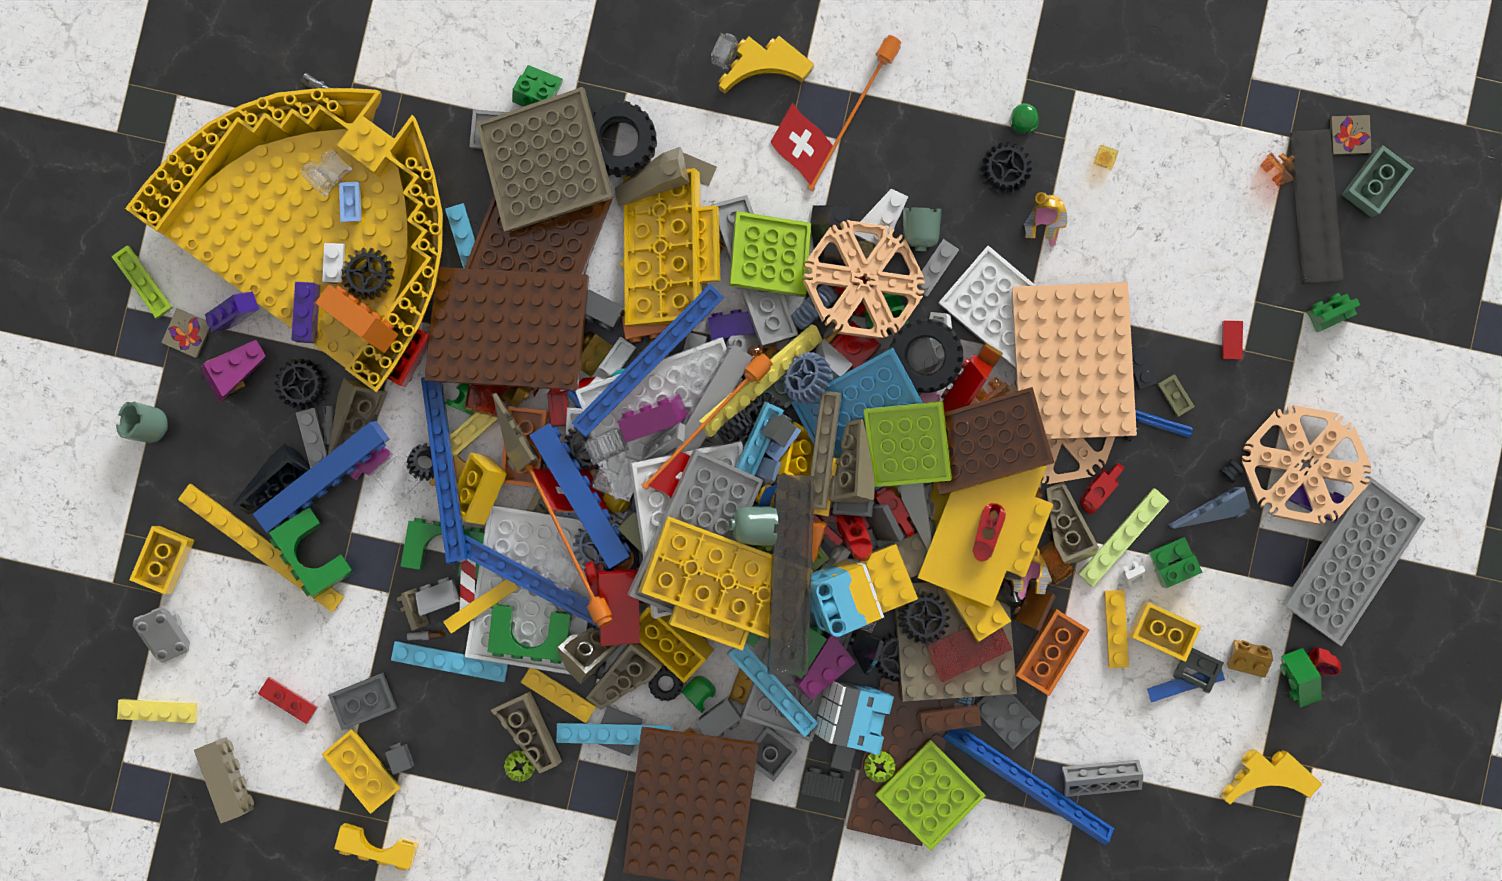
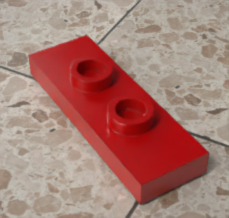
M271 677L266 679L258 692L260 696L305 724L309 723L318 708Z

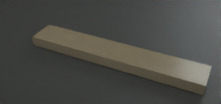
M829 391L821 394L806 503L807 508L827 510L842 393Z

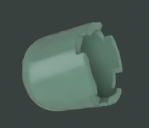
M911 207V211H909V208H903V239H906L909 246L915 247V251H926V247H933L937 244L940 235L942 209H936V212H933L934 209Z
M134 401L126 402L118 413V416H121L120 425L116 424V429L121 438L154 443L159 441L167 431V417L159 408Z
M746 506L737 509L733 519L729 521V530L732 531L735 540L741 544L773 546L777 539V533H774V524L778 525L776 508Z

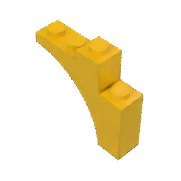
M748 36L746 40L742 39L737 45V56L740 60L737 58L730 67L732 70L728 74H723L720 78L719 90L726 94L741 80L763 73L782 74L803 83L814 69V63L780 36L768 43L766 46L767 50Z
M1252 748L1247 750L1241 757L1240 764L1245 769H1241L1236 773L1235 780L1222 789L1220 797L1228 804H1231L1242 794L1252 789L1272 785L1292 788L1311 798L1321 787L1322 783L1288 752L1284 750L1278 751L1272 757L1273 761L1270 763L1261 753Z

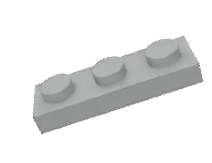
M944 239L921 271L924 276L923 281L925 282L922 286L917 285V288L924 291L922 295L926 298L959 251L958 248Z
M316 408L296 413L310 468L328 455Z
M679 422L644 446L641 461L661 457L669 453L676 446L681 445L685 440L686 426Z

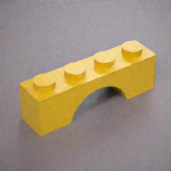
M344 823L340 826L334 849L339 850V853L343 855H358V858L368 861L373 859L376 860L377 864L384 866L391 864L398 870L406 871V869H410L413 866L419 843L400 838L390 848H376L366 840L363 828Z

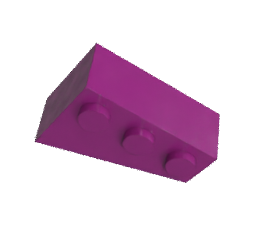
M254 340L203 363L201 372L219 403L263 363L265 354L257 340Z
M678 393L671 397L662 398L654 404H645L639 407L637 411H626L621 414L622 417L617 422L627 443L675 426L688 413Z
M826 631L823 635L827 640L802 679L797 676L794 680V683L801 692L810 700L856 663L836 636Z

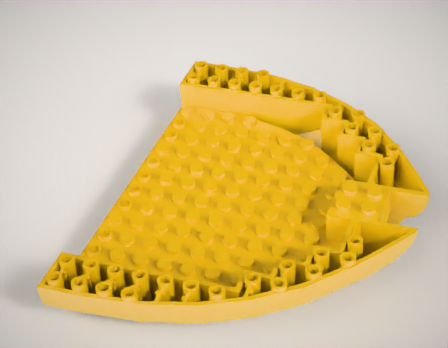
M318 88L279 92L242 104L208 122L175 148L172 153L168 154L167 159L144 183L125 209L156 232L169 238L242 293L253 291L256 302L290 328H292L295 282H311L320 285V295L329 284L334 288L340 286L347 292L350 288L344 287V283L322 282L324 243L345 244V261L347 262L351 261L348 255L355 257V250L362 254V248H366L367 252L370 248H373L375 252L380 250L382 252L381 256L387 255L386 261L392 262V265L388 268L395 270L393 273H389V275L395 277L394 280L388 281L392 284V287L386 285L385 289L388 292L385 294L380 291L381 298L374 294V300H370L369 296L366 300H362L361 296L357 299L359 300L358 305L361 302L371 309L369 313L372 311L376 312L383 318L381 322L385 319L394 326L392 330L399 334L388 350L383 353L320 306L317 344L312 343L344 366L345 370L375 392H378L396 367L422 323L437 283L442 252L443 213L434 170L416 118L411 115L397 136L393 138L373 124L375 112L379 107L382 97L380 91L354 88ZM360 182L362 222H340L339 183ZM367 259L361 261L356 268L363 267ZM373 260L375 271L382 273L380 263L377 260ZM367 270L368 272H365V274L361 273L367 278H369L371 275H375L371 273L369 270ZM354 275L356 285L362 289L361 277ZM374 280L369 289L375 287L380 280Z

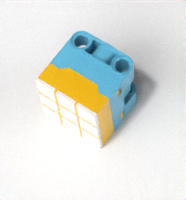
M847 558L811 574L809 581L812 580V582L809 584V590L806 589L803 598L815 627L839 637L884 618L865 564Z

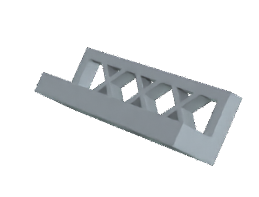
M1139 760L1062 767L1065 782L1064 794L1066 797L1142 790L1143 771ZM1137 780V783L1129 784L1128 782ZM1111 782H1117L1115 785H1109ZM1092 784H1098L1096 787H1089ZM1070 786H1079L1077 789H1070Z

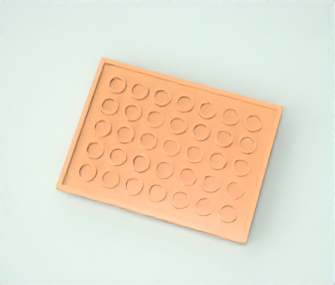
M1128 282L1012 287L1017 391L1033 387L1047 438L1071 439L1136 436Z

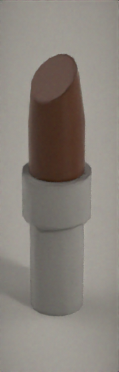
M442 631L407 633V640H429L445 637V633Z

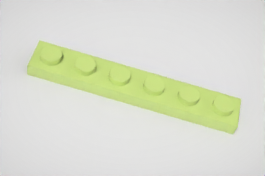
M1153 488L1097 551V554L1081 569L1078 575L1094 587L1169 500Z

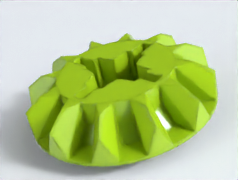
M522 750L509 754L504 764L506 775L511 780L519 782L528 780L535 771L534 765ZM516 761L519 763L527 762L522 767L523 772L520 769L513 771Z
M881 751L880 755L871 753L865 760L864 770L869 779L877 783L886 782L893 776L895 762L884 751ZM873 762L878 764L884 762L883 767L886 772L879 770L875 773L876 766Z

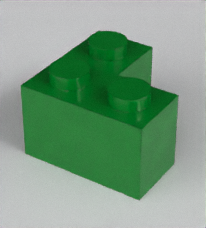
M1302 648L1282 655L1280 669L1284 676L1287 675L1291 686L1289 694L1291 699L1296 701L1300 708L1322 700L1321 676L1305 650Z

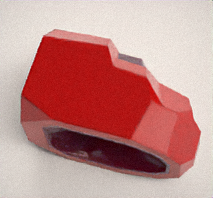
M1315 647L1310 651L1308 657L1320 674L1335 676L1341 672V663L1328 650Z

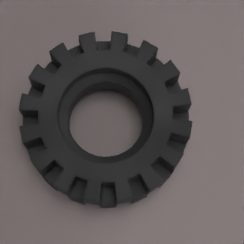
M742 410L730 418L716 433L727 445L753 424V421Z
M424 443L423 446L419 444L412 449L406 463L408 464L406 467L407 469L410 468V475L412 473L415 474L413 476L415 479L418 476L420 477L419 480L423 481L426 478V481H428L430 478H434L433 463L430 468H423L418 464V458L421 456H427L432 461L430 446L428 447L427 443Z
M662 666L651 681H649L648 687L650 693L656 699L670 701L679 696L683 689V682L666 666ZM663 676H669L673 680V687L668 691H664L659 687V679Z

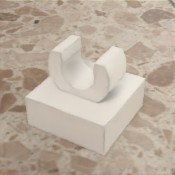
M1133 562L1134 569L1131 571L1124 566L1125 582L1129 588L1146 580L1144 567L1142 565L1138 567L1136 562Z

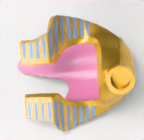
M1039 192L1035 196L1036 204L1023 224L1026 230L1025 238H1035L1036 226L1045 224L1047 225L1045 239H1049V244L1053 247L1056 245L1060 228H1066L1067 211L1062 199L1056 195H1046L1043 192Z
M1038 548L1035 550L1025 577L1007 570L1004 576L1005 579L1011 580L1013 591L1018 593L1020 599L1025 597L1031 578H1036L1035 594H1045L1047 585L1052 582L1046 563Z

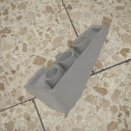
M933 482L898 485V492L901 493L902 501L928 550L936 531L935 521L931 520L934 503L930 502Z

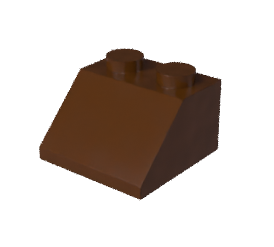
M1029 584L1021 604L1013 609V619L1040 631L1056 595L1047 591L1045 594H1035V586Z

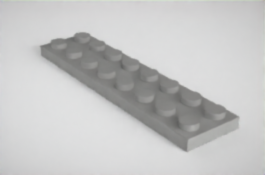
M747 195L712 204L719 207V233L730 263L735 213L740 211L754 214ZM740 288L760 347L798 336L783 294Z

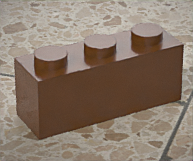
M977 704L918 711L922 733L981 726L979 706Z

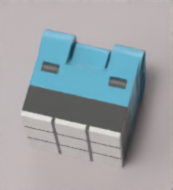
M835 680L823 691L816 719L819 724L814 728L813 733L831 744L880 755L884 740L881 731L885 714H890L894 696L876 688L863 687Z

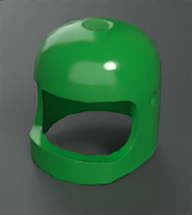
M1027 103L1017 105L1010 116L1011 128L1019 134H1028L1037 129L1039 117L1035 107Z
M459 384L456 387L460 391L458 397L453 401L447 399L445 404L472 416L481 400V392L472 384Z
M699 675L694 677L681 693L700 713H703L705 710L703 703L708 697H714L716 689L710 680Z

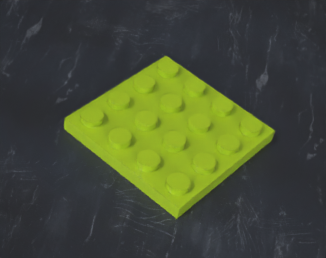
M736 211L729 286L805 297L806 287L803 283V275L808 274V269L803 267L807 264L805 261L809 257L811 223Z
M943 401L864 409L866 434L875 487L952 480Z
M931 739L875 794L930 851L986 796Z

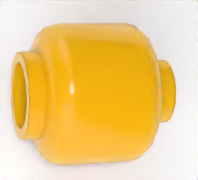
M610 485L603 491V500L612 512L622 513L630 506V495L615 500Z

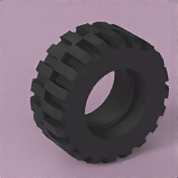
M617 100L613 101L614 104L610 105L607 102L603 104V108H596L592 116L607 175L610 176L612 174L620 178L622 175L629 177L632 176V173L638 172L650 163L651 157H654L655 147H657L655 127L647 112L642 111L640 106L636 104L633 106L628 101L620 103ZM616 123H627L633 126L638 134V143L635 149L623 156H615L608 153L602 143L604 132Z
M934 319L913 320L907 325L902 326L893 336L892 343L889 346V349L894 348L916 391L921 393H932L946 388L956 379L964 361L963 346L958 335L951 327ZM924 337L935 339L944 350L942 366L931 374L916 372L908 361L910 346L916 340Z

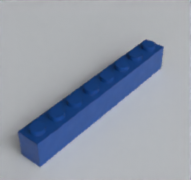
M377 421L369 422L253 513L254 517L266 533L273 531L286 520H290L299 514L298 511L303 508L305 510L313 504V499L324 496L328 492L327 488L331 485L333 487L338 485L342 481L341 477L345 474L350 475L356 471V466L360 462L364 464L372 458L371 454L374 451L379 452L387 446L385 443L390 440Z
M549 423L530 434L529 436L608 568L612 570L631 558L629 555L632 552L626 542H621L619 536L622 534L616 525L612 527L609 522L611 519L610 514L606 508L602 510L600 507L601 499L596 492H591L589 486L592 484L586 475L582 477L579 472L582 468L576 459L572 460L569 454L572 451L568 444L561 442L559 437L562 435L557 426L552 427Z

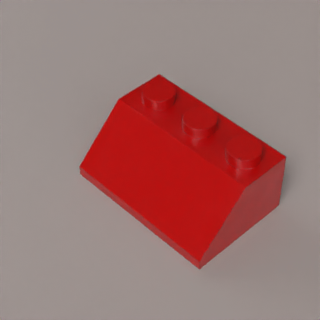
M419 329L417 330L387 379L399 386L407 387L428 349L430 335Z
M974 354L970 359L966 358L961 367L963 370L952 382L951 388L948 389L946 387L940 396L943 399L944 411L948 412L970 405L987 381L993 366Z

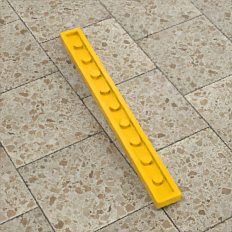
M189 484L179 497V501L302 590L301 587L304 584L300 579L296 581L290 572L293 570L290 563L286 565L280 557L282 554L280 548L275 549L269 540L194 485ZM331 587L314 600L329 611L334 612L345 596Z

